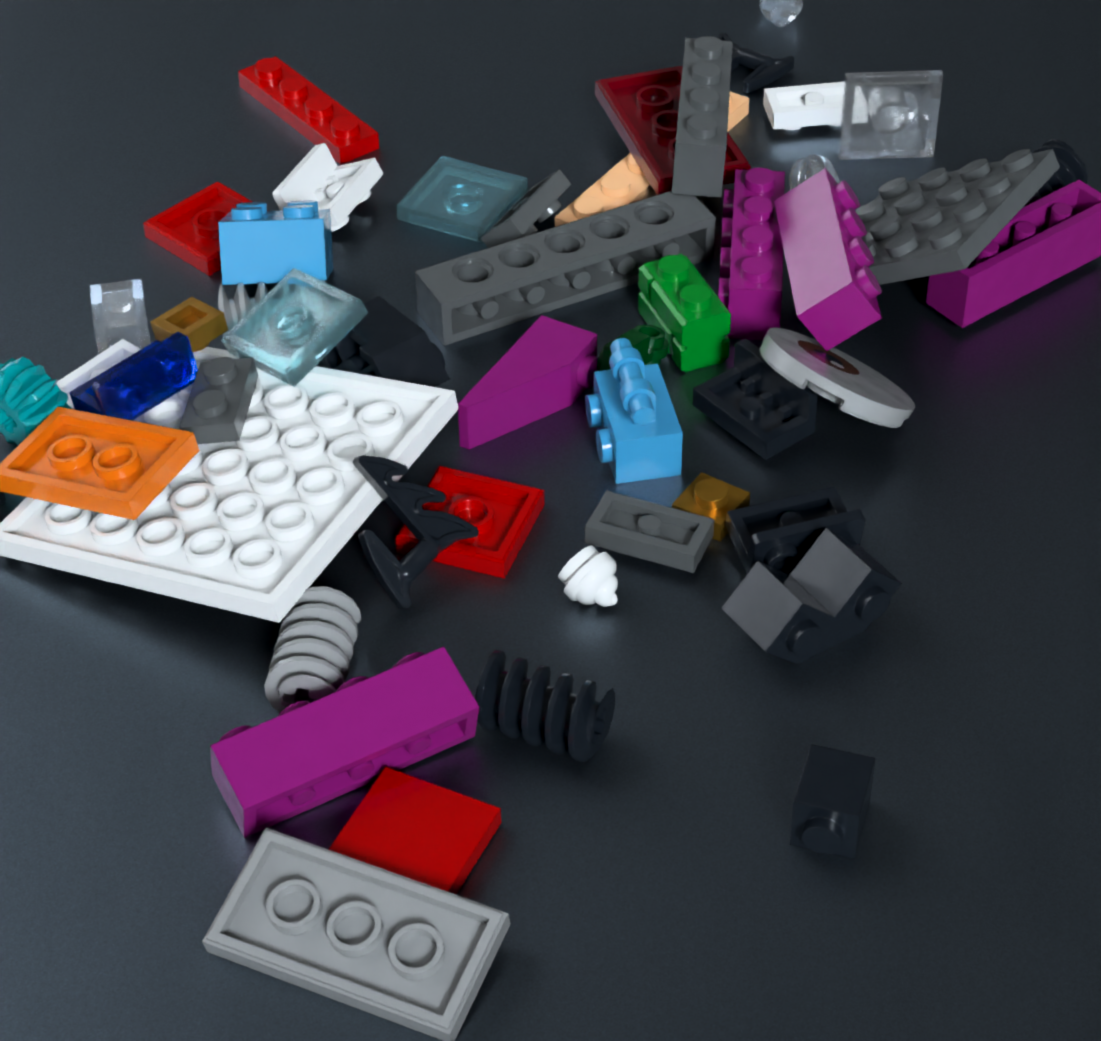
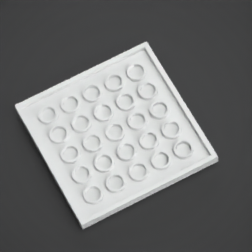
M206 347L188 356L174 350L109 416L180 430L179 427L200 363L220 357L232 359L253 357L258 372V379L240 441L198 444L200 451L136 520L26 497L0 523V556L280 623L302 597L305 590L312 585L383 500L354 466V458L362 455L382 457L406 465L409 469L459 409L456 393L454 390L212 347ZM403 475L392 476V480L398 482Z

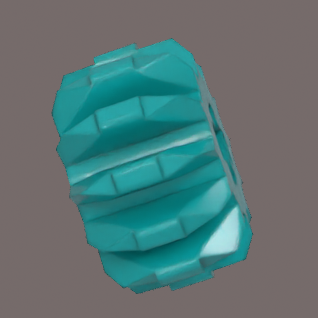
M24 356L17 360L11 358L4 364L0 363V432L8 443L12 444L15 442L17 446L57 407L71 409L66 403L69 399L68 395L59 389L56 384L57 379H52L47 375L44 366L40 364L35 366L30 359Z

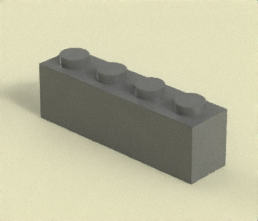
M702 36L697 39L685 38L671 194L719 198L722 196L733 41H722L713 36Z

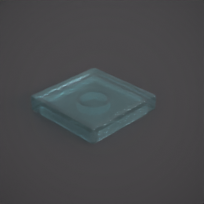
M441 156L397 204V219L484 243L481 237L528 190V179L523 176Z
M293 268L223 337L221 342L230 354L240 359L253 357L257 368L295 387L361 321L368 311L361 299Z

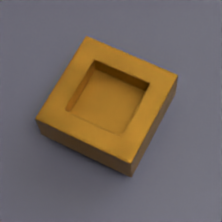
M194 297L188 298L150 321L156 340L186 356L206 348L210 341L228 331L224 312Z
M701 472L672 503V508L714 519V536L712 539L721 542L728 534L725 527L727 511L750 506V492Z

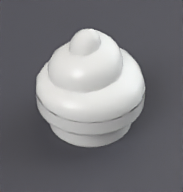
M592 545L587 546L573 556L560 571L558 578L565 585L564 593L571 601H578L584 605L597 603L603 607L613 606L617 603L618 598L615 591L618 587V580L614 575L617 565L616 561L607 552L599 553Z

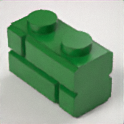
M682 254L668 255L659 260L644 263V265L639 267L638 287L641 292L638 293V312L647 325L659 327L665 332V339L669 342L668 354L672 355V359L678 368L687 373L723 363L728 359L730 339L727 335L730 333L731 313L688 257Z

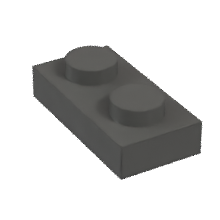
M558 169L530 187L481 237L488 248L535 234L538 231L533 223L536 220L541 223L554 214L562 206L558 198L571 185L562 171Z
M220 357L208 362H201L182 417L180 430L194 432L197 444L240 441L258 379L254 358L232 359Z
M608 490L604 493L585 525L586 544L691 573L695 572L714 536V519Z

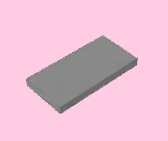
M265 828L202 943L206 951L213 955L439 1040L455 1041L511 923L508 913Z

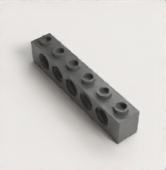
M672 191L416 270L417 312L443 346L638 283L639 267L644 265V263L659 260L668 255H685L693 265L714 258L716 217L694 195L671 194Z

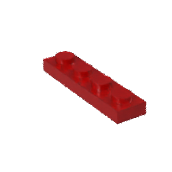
M278 57L260 59L254 65L238 71L239 86L314 145L325 143L334 160L340 165L379 149V135L376 130Z

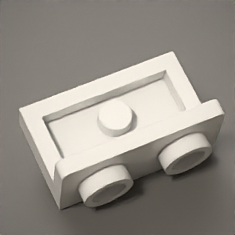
M322 143L315 145L273 191V198L280 211L283 210V207L287 206V202L318 201V209H330L331 232L343 227L349 221L348 215L352 210L370 197V189L381 178L383 172L376 158L337 166L327 145Z

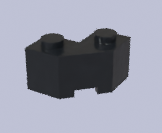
M380 296L326 321L308 333L326 368L347 372L353 371L354 373L437 387L450 380L445 370L444 357L440 349L430 342L426 332Z
M825 528L790 575L757 561L723 605L722 609L765 652L792 663L800 664L865 631L872 621L878 619L887 610L892 595L902 583L859 544Z

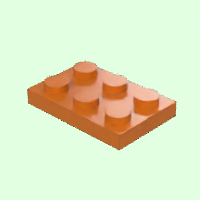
M57 407L0 463V492L136 520L200 450L194 432Z

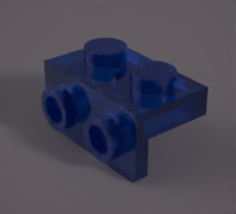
M176 332L163 341L156 340L69 392L75 410L133 421L194 383L198 372L189 339L186 335Z

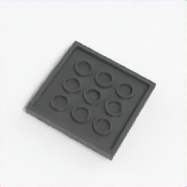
M1022 149L1011 153L1000 161L989 163L987 159L983 158L966 164L960 170L947 172L946 168H938L924 174L919 179L907 181L905 177H898L883 184L878 189L880 194L872 202L861 206L855 211L867 231V235L863 236L862 240L873 256L874 264L870 265L869 269L876 277L879 285L966 269L1060 168L1053 149L1031 153L1030 149Z

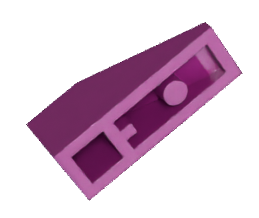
M541 315L458 403L460 447L470 450L571 406L586 388L594 386V372L598 371L597 334Z

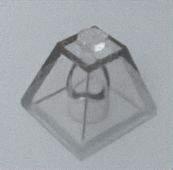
M942 70L845 73L838 152L839 160L934 157L943 82Z

